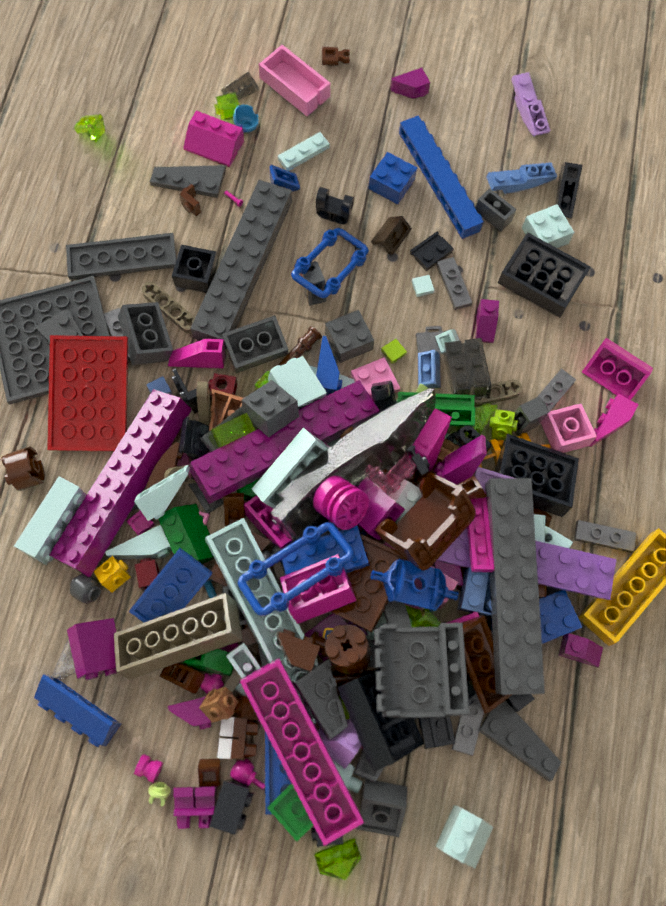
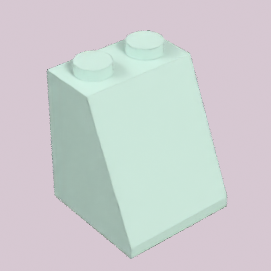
M303 356L292 358L282 366L277 365L270 370L268 381L273 380L298 400V410L326 396L325 389Z
M454 805L436 847L458 861L476 868L493 826L463 808Z

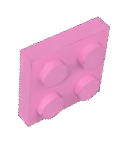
M385 357L351 370L354 381L360 380L372 400L371 387L373 383L391 380L394 392L400 391V386Z

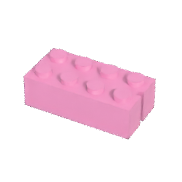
M283 45L259 63L260 79L306 116H309L318 108V105H321L330 97L331 83Z

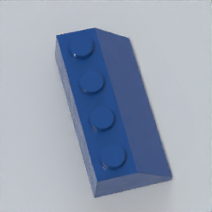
M46 674L41 677L34 696L39 701L37 705L46 711L51 709L56 713L54 715L56 719L63 723L67 721L72 724L71 729L79 735L86 734L90 737L88 741L94 746H107L121 726V723L56 677Z

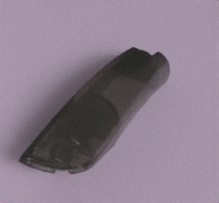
M431 387L391 406L349 432L324 451L279 494L282 501L271 512L274 524L289 539L295 542L303 535L304 530L321 516L315 510L313 501L316 490L323 481L332 476H341L352 485L357 486L366 477L370 478L387 467L393 468L407 453V449L413 446L428 421L431 410L435 409V389Z

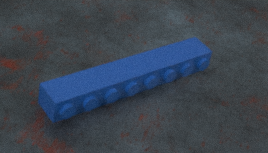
M419 115L400 122L399 134L461 239L480 232L483 218L476 211L474 202L468 198L466 189L459 183L458 176L451 170L449 161L445 160L441 148L435 143L433 135L428 132L425 122L421 120Z

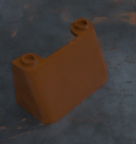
M429 472L420 482L419 490L422 497L396 524L393 520L386 519L375 529L384 541L414 566L424 571L437 561L472 523L476 515V510L464 488L432 472Z

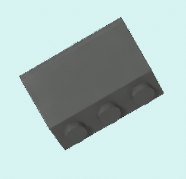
M275 315L222 334L235 373L259 366L288 354L289 349Z

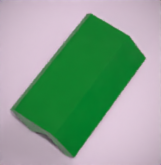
M398 392L396 423L425 425L433 410L438 409L452 417L449 426L475 427V395Z

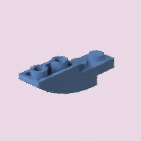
M552 163L522 165L519 170L489 172L486 178L492 191L503 190L504 194L548 183L556 179L557 174Z

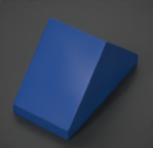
M272 164L269 166L271 184L292 191L300 189L295 173Z

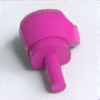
M204 674L205 678L200 687L206 694L213 689L223 688L224 683L221 680V674Z
M238 760L233 765L230 771L232 779L247 786L252 782L262 790L265 787L264 783L254 778L257 772L253 771L254 765L250 760Z

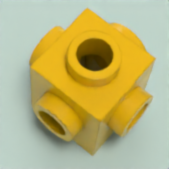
M111 556L94 571L99 582L111 593L131 578L127 572V569H129L127 564L122 559L118 561L114 556Z

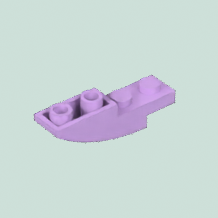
M529 72L514 75L511 79L516 92L514 98L526 127L533 136L549 133L550 128L541 100H537Z

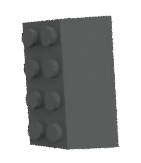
M440 623L439 627L396 628V624H383L379 626V629H374L375 645L380 646V649H375L376 668H381V671L376 672V691H382L381 695H377V712H382L383 717L444 718L469 715L462 623Z

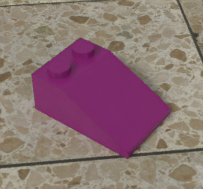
M481 435L445 456L442 462L436 464L434 473L456 485L472 477L486 456V436Z

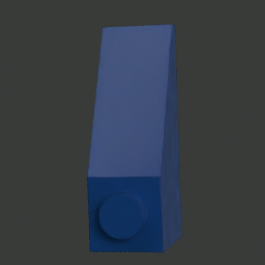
M323 336L316 377L325 389L327 396L340 390L343 380L339 379L340 372L326 336Z

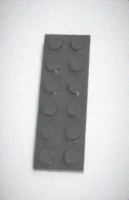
M173 233L66 245L69 280L174 268L177 260Z

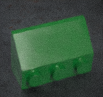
M197 504L174 507L165 511V514L158 518L173 554L181 548L201 564L215 559L205 541V538L210 533L207 526L203 523V517L199 514Z

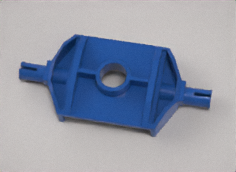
M397 559L387 572L381 573L373 570L371 573L372 580L382 581L389 602L397 601L429 609V612H433L439 608L445 598L458 599L456 595H459V593L448 590V587H446V578L440 569L430 567L424 571L409 561ZM415 579H419L421 581V590L415 587Z

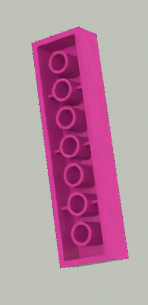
M278 658L242 678L240 683L323 845L329 844L363 824L362 815L281 659Z

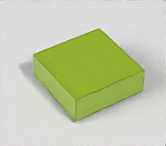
M397 339L381 348L382 353L391 364L407 354V351Z

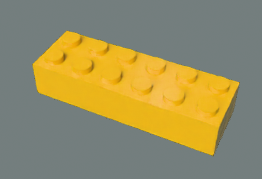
M659 528L650 533L614 575L610 600L595 597L578 616L579 620L606 645L616 644L666 585V534Z

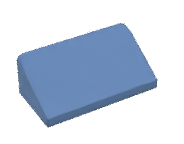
M436 350L418 353V387L421 383L427 388H441L440 354Z

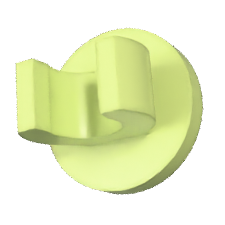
M156 782L150 785L148 790L151 795L149 803L152 804L155 798H160V806H164L167 797L170 795V787L164 782Z

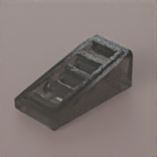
M248 71L221 89L229 104L257 92L259 87Z

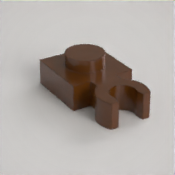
M322 47V65H338V61L344 64L350 63V57H345L350 56L349 49L338 51V47Z

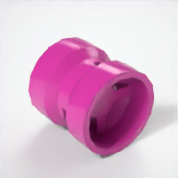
M143 754L138 761L134 775L138 777L145 776L147 781L155 783L163 767V762L159 760L151 761L150 756Z

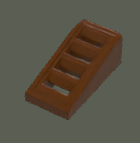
M179 662L163 668L159 677L196 694L205 675ZM175 665H176V668H175L174 672L172 673L171 677H169L170 674H171V672H172V670L174 669V667H175Z

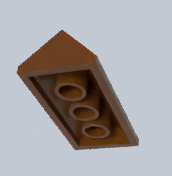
M479 616L461 623L463 625L465 665L483 712L488 714L513 694H496L493 637L485 617Z

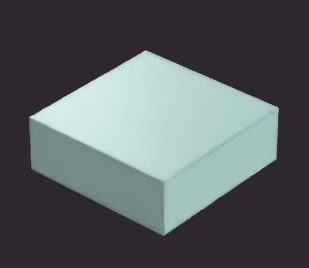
M430 275L412 279L416 297L434 293Z

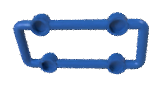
M341 228L328 230L324 233L322 242L307 257L297 259L291 272V277L317 297L327 298L330 294L335 295L338 293L341 287L340 283L356 266L364 265L369 249L364 243ZM339 235L360 250L353 253L351 262L336 278L332 277L327 280L324 287L325 290L322 291L299 274H306L311 266L310 263L327 246H334Z
M326 522L317 528L309 526L304 530L303 537L265 561H253L249 566V571L239 577L238 586L257 615L266 616L273 611L282 612L288 608L290 600L329 575H340L343 572V566L353 559L354 551L333 523ZM329 531L346 554L341 558H329L324 569L285 594L282 592L275 593L271 597V603L262 607L246 582L252 578L262 579L266 576L269 567L306 544H317L321 539L320 535Z

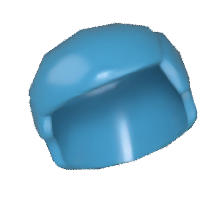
M243 104L235 108L233 122L234 125L243 128V132L249 133L258 127L259 118L258 114L254 113L252 106Z

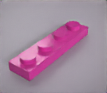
M486 497L470 499L476 510L474 520L467 527L471 572H493L494 561Z

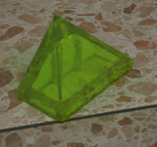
M355 838L343 842L344 844H338L314 853L321 875L343 880L348 878L362 858Z

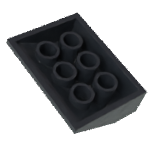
M527 232L501 272L498 284L560 318L591 266Z
M507 434L494 472L513 478H531L534 508L563 517L573 507L579 458Z
M381 668L337 687L373 771L396 763L424 744L413 718L383 717L382 712H377V695H381L382 691H376V672L381 671Z

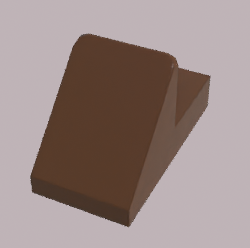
M230 493L224 496L225 527L242 518L245 520L244 493Z

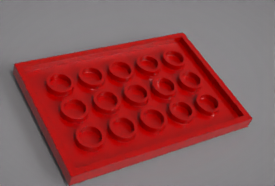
M50 335L47 450L115 451L127 432L129 340L127 336Z

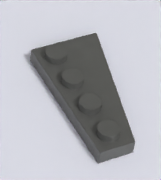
M506 700L490 711L478 731L543 778L552 781L561 764V761Z

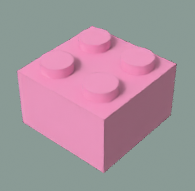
M582 404L550 411L541 422L552 449L562 453L588 447L597 437Z

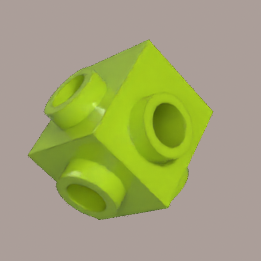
M496 409L495 416H491L489 428H492L493 439L505 440L507 434L512 435L513 431L516 432L518 420H515V412Z

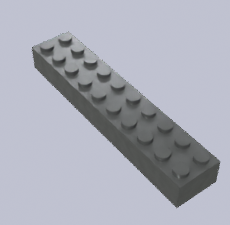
M258 180L190 328L194 339H224L223 333L237 328L292 204V190Z
M531 478L489 479L485 483L494 561V571L489 573L496 694H545Z

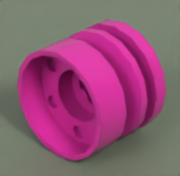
M332 476L323 481L316 490L313 505L318 513L342 530H348L355 527L364 518L368 510L369 499L366 493L341 476Z

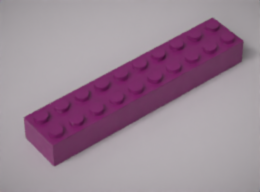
M360 380L299 409L298 418L270 437L258 429L190 462V472L207 502L210 504L260 479L303 428L323 443L329 444L340 438L342 433L353 426L354 430L374 421L379 409Z
M155 389L152 390L49 556L91 577L133 508L137 495L144 490L156 464L169 449L180 431L183 419L189 416L192 411L180 397Z

